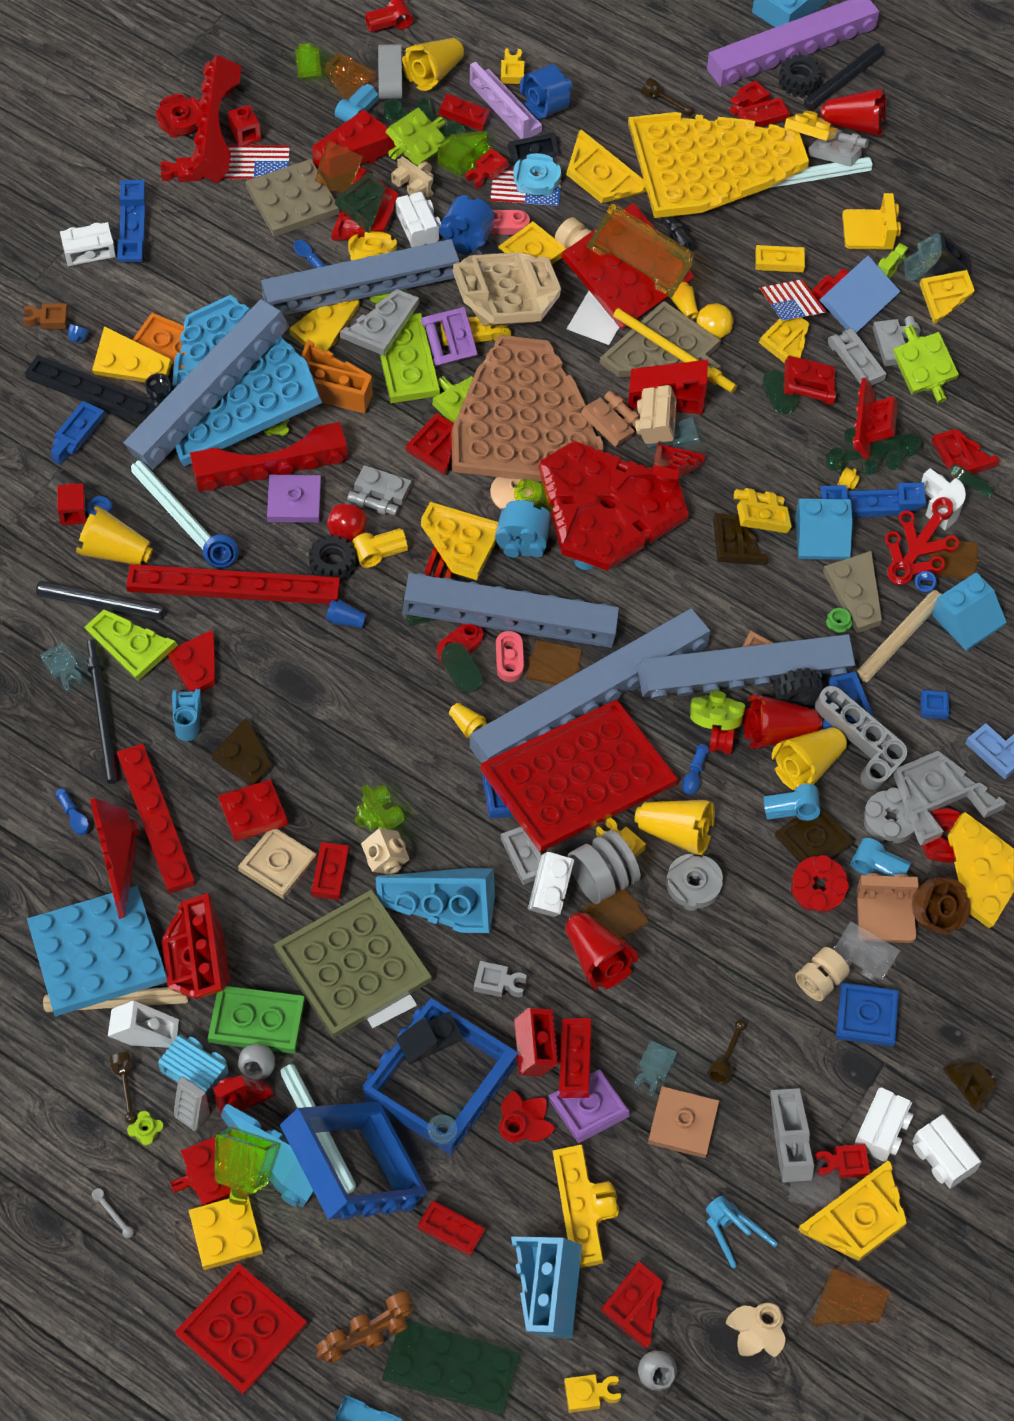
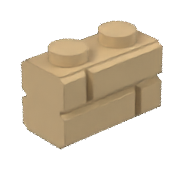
M669 385L659 386L657 389L654 387L645 388L642 391V399L637 401L640 420H636V431L638 435L642 436L646 444L658 443L659 441L668 442L674 439L677 398L672 387Z

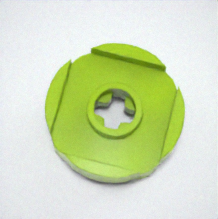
M724 692L710 693V696L692 698L690 718L694 723L705 728L712 729L714 724L722 725L721 730H732L741 726L745 704L726 698Z

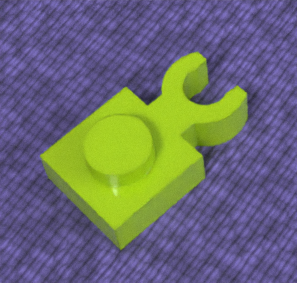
M901 243L898 244L886 259L882 258L878 264V267L889 279L893 277L897 272L898 266L906 258L904 254L908 247Z

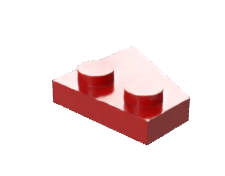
M436 413L406 444V452L446 475L452 454L451 432L454 423Z
M957 429L933 435L931 442L953 479H959L998 466L999 459L997 456L993 455L990 457L982 452L979 444L967 439Z
M212 630L177 646L167 655V659L188 692H194L196 689H201V692L215 686L214 633Z
M242 1075L235 1078H225L216 1087H213L220 1116L226 1104L243 1111L274 1097L269 1084Z
M638 1261L601 1307L600 1311L640 1346L646 1349L651 1344L652 1338L650 1337L653 1322L656 1318L657 1301L661 1293L663 1281Z

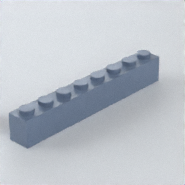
M451 239L264 279L261 280L262 296L265 302L280 310L283 315L393 292L396 289L402 290L455 278L453 264L458 262L459 258Z
M260 299L123 442L133 457L143 461L147 467L154 470L290 327L281 311Z
M409 573L402 614L612 648L616 634L619 607H613L604 603L584 602L580 599H564L555 595L534 594L530 591L509 590L501 586H485L476 582L455 581L451 578L430 577L421 573Z
M847 634L642 659L637 665L642 697L651 696L652 700L666 698L667 694L677 693V696H688L697 690H703V693H713L719 691L721 687H729V690H738L744 688L745 684L755 683V687L767 686L771 684V681L780 678V675L783 673L788 674V671H796L798 668H802V670L810 668V671L814 669L819 673L820 678L826 674H831L834 677L847 674L855 666L850 637Z

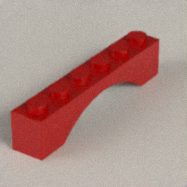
M217 54L211 62L208 61L203 69L205 79L201 85L203 94L198 105L200 115L196 121V126H198V132L194 138L196 147L191 161H193L192 172L215 183H218L229 171L231 152L220 130L219 106L221 100L227 98L240 83L241 74L240 65Z
M340 422L314 427L308 435L297 443L272 453L243 455L226 452L215 447L190 452L191 466L198 492L211 491L229 485H239L253 480H263L268 478L269 475H288L296 471L312 470L316 467L330 464L336 465L348 461L347 444Z

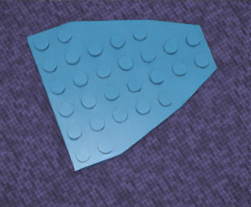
M229 295L186 315L184 331L180 337L181 351L176 353L172 383L174 389L250 311L249 307L240 304L236 298ZM280 336L181 442L176 445V450L183 466L191 464L190 452L214 447L221 450L321 404L320 394L306 360L302 356L300 357L294 348Z

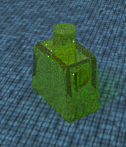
M229 1127L216 1134L215 1180L219 1184L231 1187L230 1203L245 1205L247 1204L248 1194H254L266 1187L281 1143L234 1127Z

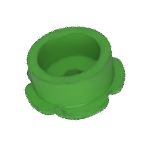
M835 608L827 616L826 624L828 628L833 629L837 633H843L852 626L851 615L844 608Z

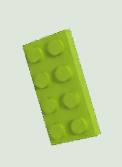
M421 313L411 315L385 356L379 354L390 404L436 397L440 394L425 327L422 326Z

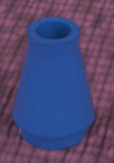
M340 599L338 601L331 600L325 620L331 621L333 625L352 626L362 629L366 613L357 610Z

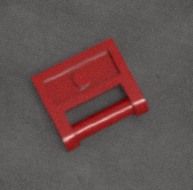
M788 355L785 360L784 394L790 396L797 394L821 400L827 405H833L836 398V392L834 391L835 367Z

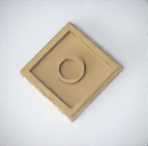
M274 829L264 834L240 863L238 869L277 896L285 899L316 861L317 854L282 831Z

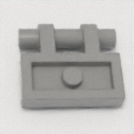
M837 129L834 139L825 141L818 138L809 147V156L852 166L861 157L862 148L868 147L869 140L861 138L859 134L853 133L849 135Z
M913 316L906 317L904 320L906 326L913 325L918 337H920L919 324L915 322ZM898 319L878 321L873 324V332L884 366L898 365L892 351L893 348L905 344L904 338H907L903 330L906 326L900 327Z
M364 465L354 484V491L360 493L350 491L347 500L356 503V506L361 508L369 507L375 509L379 514L386 515L388 513L396 516L399 506L392 503L403 505L411 488V480ZM371 496L381 499V501L371 498Z

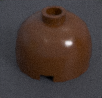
M937 877L929 879L919 886L913 895L912 901L913 914L919 925L930 932L944 935L952 934L950 932L962 928L969 917L971 906L970 899H966L964 891L967 890L964 885L955 879Z

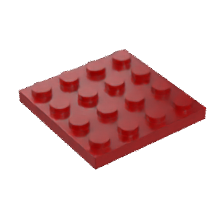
M634 203L564 250L561 254L563 260L621 330L628 326L613 316L617 308L638 320L670 297V291L675 285L682 282L689 283L695 277Z

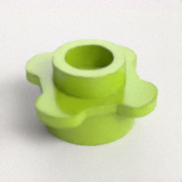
M289 418L264 429V433L268 436L272 434L287 435L289 432L287 427Z
M142 1111L138 1114V1119L135 1123L128 1126L127 1132L130 1137H136L142 1145L148 1146L156 1139L158 1132L163 1130V1123L161 1120L151 1118L147 1111ZM144 1126L148 1127L146 1131L143 1130Z

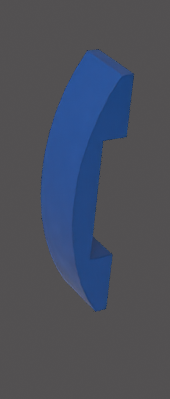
M120 180L121 211L117 261L142 262L145 244V180Z
M924 482L898 483L897 489L847 491L846 485L820 487L821 499H851L853 517L897 515L906 510L914 511L926 506Z

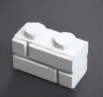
M417 192L410 196H402L396 200V214L411 247L431 244L439 240L441 221L439 217H434L431 200H426L422 192Z
M108 222L102 224L93 223L86 227H72L65 231H60L67 266L115 258Z
M551 852L541 855L528 910L552 917L561 914L563 906L561 900L565 898L574 859Z
M879 1088L854 1145L865 1144L867 1154H871V1156L883 1162L887 1161L890 1153L896 1155L902 1139L897 1137L901 1128L907 1130L913 1117V1113L908 1112L912 1104L911 1101L899 1095L896 1096L884 1088Z
M943 1114L918 1130L912 1141L914 1143V1151L922 1160L927 1159L933 1167L932 1173L936 1180L941 1184L945 1182L949 1189L975 1173L982 1162Z

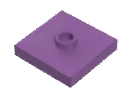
M269 475L267 522L319 523L321 475Z
M600 1069L590 1074V1098H560L559 1090L549 1095L551 1104L578 1143L630 1117L628 1108Z

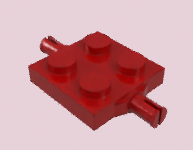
M232 1130L181 1150V1155L186 1165V1176L170 1181L174 1194L191 1187L198 1195L202 1206L219 1202L259 1185L254 1171V1159Z

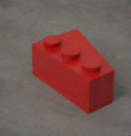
M363 109L312 146L313 164L330 179L355 170L357 165L369 162L371 164L377 162V158L389 154V151L396 146L386 133L388 128Z
M708 359L631 369L628 407L638 409L637 401L642 399L643 389L652 387L657 389L659 386L669 385L672 387L677 398L676 412L702 414L707 386Z

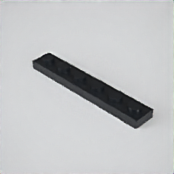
M39 355L35 357L25 371L26 379L139 424L161 404Z

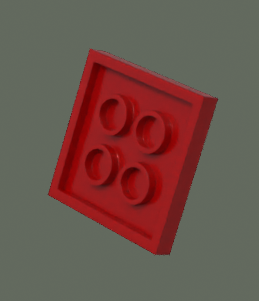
M238 1263L175 1331V1336L245 1396L306 1328L307 1321Z

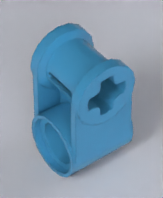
M173 689L172 708L175 734L182 741H192L199 735L201 689H196L194 692H178L177 689Z

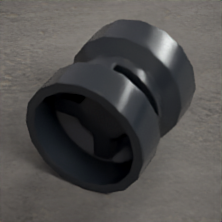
M156 373L146 379L147 398L162 403L171 393L169 378L162 373Z

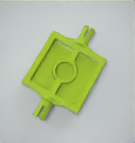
M418 107L389 126L386 133L396 146L389 151V156H392L391 159H396L403 154L418 167L422 162L429 160L445 149L450 142L438 130L445 126V120L441 121L443 118L438 117L435 121L431 122Z
M913 325L906 326L903 330L909 341L906 344L893 348L892 353L910 393L913 395L922 391H932L937 403L947 400V397L943 392L942 386L949 381L957 379L959 374L939 332L926 337H918Z
M445 376L438 379V385L444 392L433 398L432 405L452 423H455L460 408L473 380L472 376L455 385H452Z

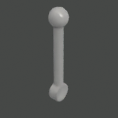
M95 1189L92 1192L93 1200L102 1204L123 1230V1236L131 1238L134 1235V1229L127 1226L106 1201L103 1190Z

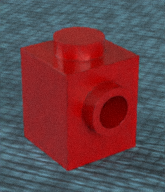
M250 105L228 111L229 127L239 147L261 141L259 121Z

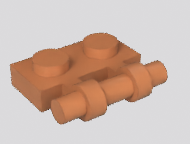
M610 390L604 396L609 402L608 404L600 397L586 405L581 414L614 447H617L632 438L635 431L631 427L634 426L636 428V420H640V415L635 410L632 411L624 404L625 400L620 395L616 396ZM616 411H618V412L624 417V419H622V418L616 413Z

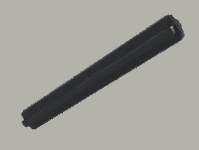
M880 43L874 44L806 97L803 106L809 111L815 109L884 54V46H881Z
M39 581L36 586V594L41 597L161 620L164 615V606L161 604L45 581Z

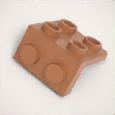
M877 873L861 875L856 890L858 937L861 941L912 943L915 941L916 928L912 901L913 895L918 890V877H909L905 874L881 876Z

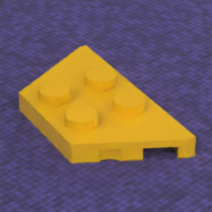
M583 130L579 131L566 173L568 177L600 203L647 191L644 179Z
M887 1161L800 1225L799 1231L857 1261L863 1259L904 1228L907 1223L903 1208H901L899 1203L900 1196L898 1188L894 1184L891 1163Z

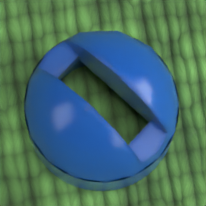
M70 324L68 329L69 339L77 344L84 342L88 337L89 329Z
M923 571L916 576L915 585L919 591L930 593L936 588L937 580L931 572ZM920 581L933 582L932 586L920 585Z

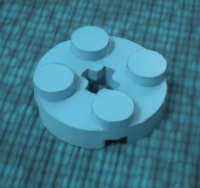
M530 154L527 155V159L516 162L513 179L520 193L550 196L560 183L561 168L548 155ZM536 172L540 173V176H534V175H535Z

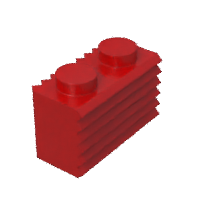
M527 1008L517 1018H514L519 1075L542 1077L558 1064L556 1060L558 1058L556 1055L558 1051L555 1049L557 1047L555 1044L557 1040L554 1038L556 1034L553 1027L555 1023L552 1021L554 1019L552 1016L554 1012L551 1009Z

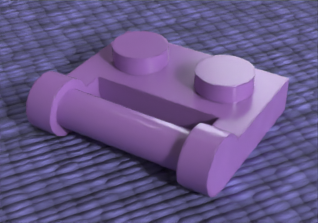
M465 307L426 316L421 319L422 326L426 327L434 359L432 360L434 367H441L449 363L477 357L478 354ZM442 322L450 350L448 355H443L435 326L436 323Z

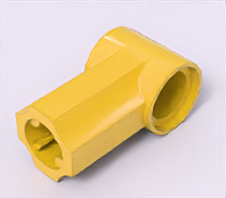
M400 528L373 536L371 533H363L352 541L357 558L363 568L376 566L381 562L382 558L408 551L404 532Z

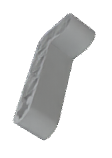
M828 686L822 690L815 702L816 711L834 728L842 731L848 740L871 758L863 769L860 779L864 787L871 790L879 789L906 758V745L839 688ZM829 699L833 701L830 705L826 703ZM841 707L842 711L840 712V714H838L837 712ZM845 716H852L856 723L850 724L846 721ZM866 733H872L877 741L868 740ZM887 751L895 752L898 759H891L887 755ZM870 770L878 771L881 778L876 779L872 777Z

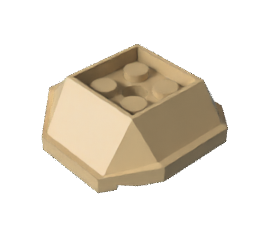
M518 252L470 255L461 262L458 261L453 264V274L463 302L472 308L483 326L536 323V321H541L560 296L561 287L550 260L546 257L539 256L536 258L532 255Z

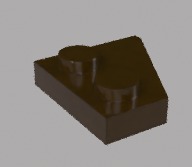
M715 513L713 526L717 562L765 566L768 561L767 554L760 552L756 546L757 539L747 527L740 525L739 515Z
M246 718L211 754L213 761L249 786L260 783L272 771L271 763L250 722Z

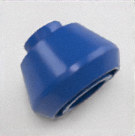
M217 534L210 537L203 546V556L206 562L216 568L231 566L239 555L237 543L225 534Z

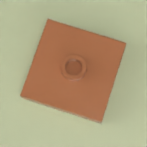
M662 1086L648 1144L706 1159L719 1101Z

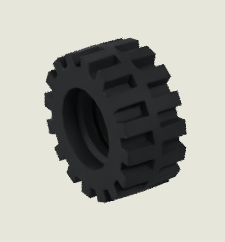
M801 54L800 57L793 55L792 59L790 57L786 58V61L782 62L779 74L781 89H786L785 93L788 95L792 93L793 97L797 95L800 98L804 97V95L808 97L819 88L822 70L820 64L817 65L818 61L815 59L812 61V57L808 56L805 58ZM796 74H800V75H804V76H806V77L800 78V77H796L795 75H796Z
M326 535V539L318 538V543L314 542L309 550V565L312 575L340 577V584L344 582V578L350 579L356 567V552L351 541L348 542L345 537L339 539L338 535H335L334 538H331V535ZM328 555H338L343 558L337 564H327L322 561Z
M798 668L796 671L790 670L788 674L783 673L780 675V678H776L775 683H773V689L777 700L813 708L823 690V684L816 670L810 671V668H805L804 670Z

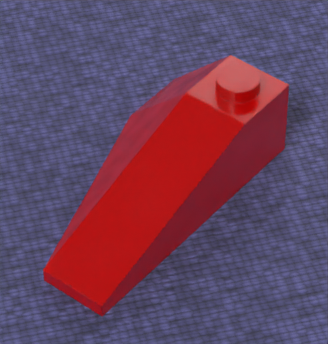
M93 798L90 799V804L118 917L122 919L125 918L137 849L134 837L139 836L136 819H129L127 809Z

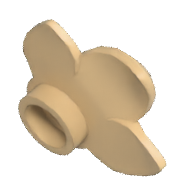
M768 1302L762 1303L756 1308L745 1305L737 1308L728 1316L726 1324L740 1332L737 1347L741 1356H754L765 1349L769 1355L777 1357L784 1348L785 1335L781 1329L784 1317L777 1305ZM770 1315L773 1318V1322L770 1324L765 1323L762 1320V1316Z

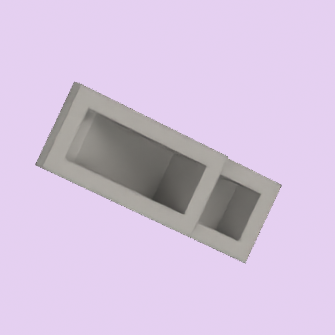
M800 1088L771 1090L773 1125L782 1182L812 1181L814 1163L809 1144L810 1133Z

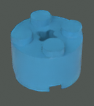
M525 500L510 501L504 509L502 508L495 540L504 549L505 555L512 558L519 555L541 557L543 555L552 524V516L548 510L543 507L539 510L533 507V502Z

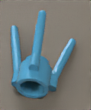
M724 1195L717 1197L706 1208V1212L710 1216L706 1222L713 1229L732 1268H736L737 1264L719 1225L726 1228L734 1222L746 1235H751V1230L749 1229L751 1228L773 1247L778 1245L777 1241L738 1210Z

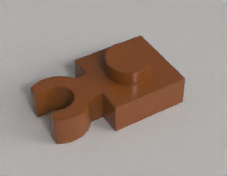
M42 303L41 309H37L34 306L24 307L25 316H31L23 317L24 326L32 327L40 323L41 329H66L67 303Z

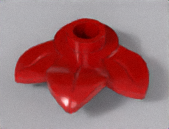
M513 1091L503 1099L501 1104L503 1118L499 1123V1133L504 1140L511 1143H517L523 1139L539 1142L548 1138L554 1132L555 1127L544 1120L546 1113L545 1098H533L522 1102L520 1096ZM515 1125L519 1128V1131L512 1133L508 1128Z

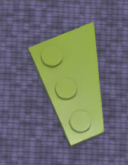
M106 610L100 612L84 627L137 681L178 646L174 640L163 638L154 631L136 626L131 621Z

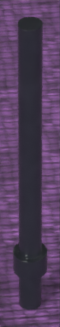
M95 639L87 641L89 656L87 668L92 677L106 780L108 784H115L118 782L102 676L104 665L102 657L99 656L98 642Z

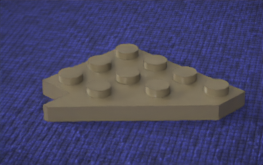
M665 301L641 321V323L696 359H708V366L710 368L715 367L719 371L721 370V365L709 358L720 347L721 340ZM633 329L600 357V364L617 377H630L631 369L682 363L681 360Z

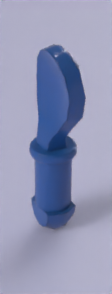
M296 240L294 242L293 248L296 254L308 258V263H311L315 268L327 266L318 258L316 253L312 252V248L305 241Z
M704 743L697 746L694 759L689 766L691 770L683 779L682 789L687 795L696 793L700 787L701 781L698 772L702 771L704 760L709 753V748Z
M64 788L58 789L56 791V798L63 806L65 814L70 815L72 830L77 835H85L90 829L88 819L83 814L77 812L78 807L73 803L69 792Z

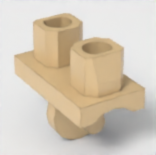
M400 157L397 160L398 168L391 173L392 183L398 187L408 183L407 192L409 195L422 192L425 197L430 198L433 195L431 185L434 177L430 173L432 169L431 164L424 161L417 167L405 157Z

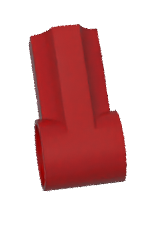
M392 0L385 8L364 13L369 32L395 26L400 30L406 29L413 22V16L404 0Z

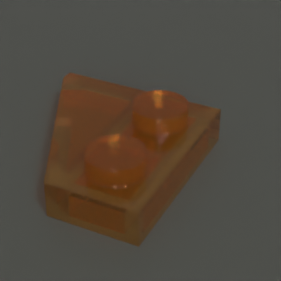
M340 52L325 65L326 74L343 99L349 100L362 85H370L376 79V72Z
M832 1268L811 1325L821 1327L822 1324L840 1323V1325H852L855 1322H862L863 1324L879 1323L890 1291Z

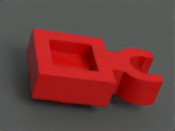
M491 148L475 162L476 169L469 170L465 176L468 182L477 178L473 182L475 188L478 189L484 184V180L487 177L493 180L509 164L507 159Z
M192 157L176 158L177 163L174 164L168 161L160 163L161 171H163L161 172L162 181H170L175 177H178L179 182L200 181L202 176L192 172Z
M865 1144L836 1146L834 1155L827 1151H820L814 1156L815 1160H824L827 1163L826 1168H819L817 1170L818 1176H827L837 1170L838 1179L866 1177L870 1174Z

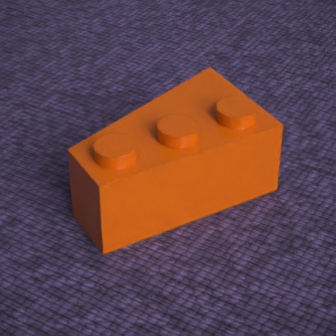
M308 339L301 356L306 360L311 369L322 403L365 414L373 395L372 376L347 361L343 363L336 359L330 351L324 352L315 347L314 342Z

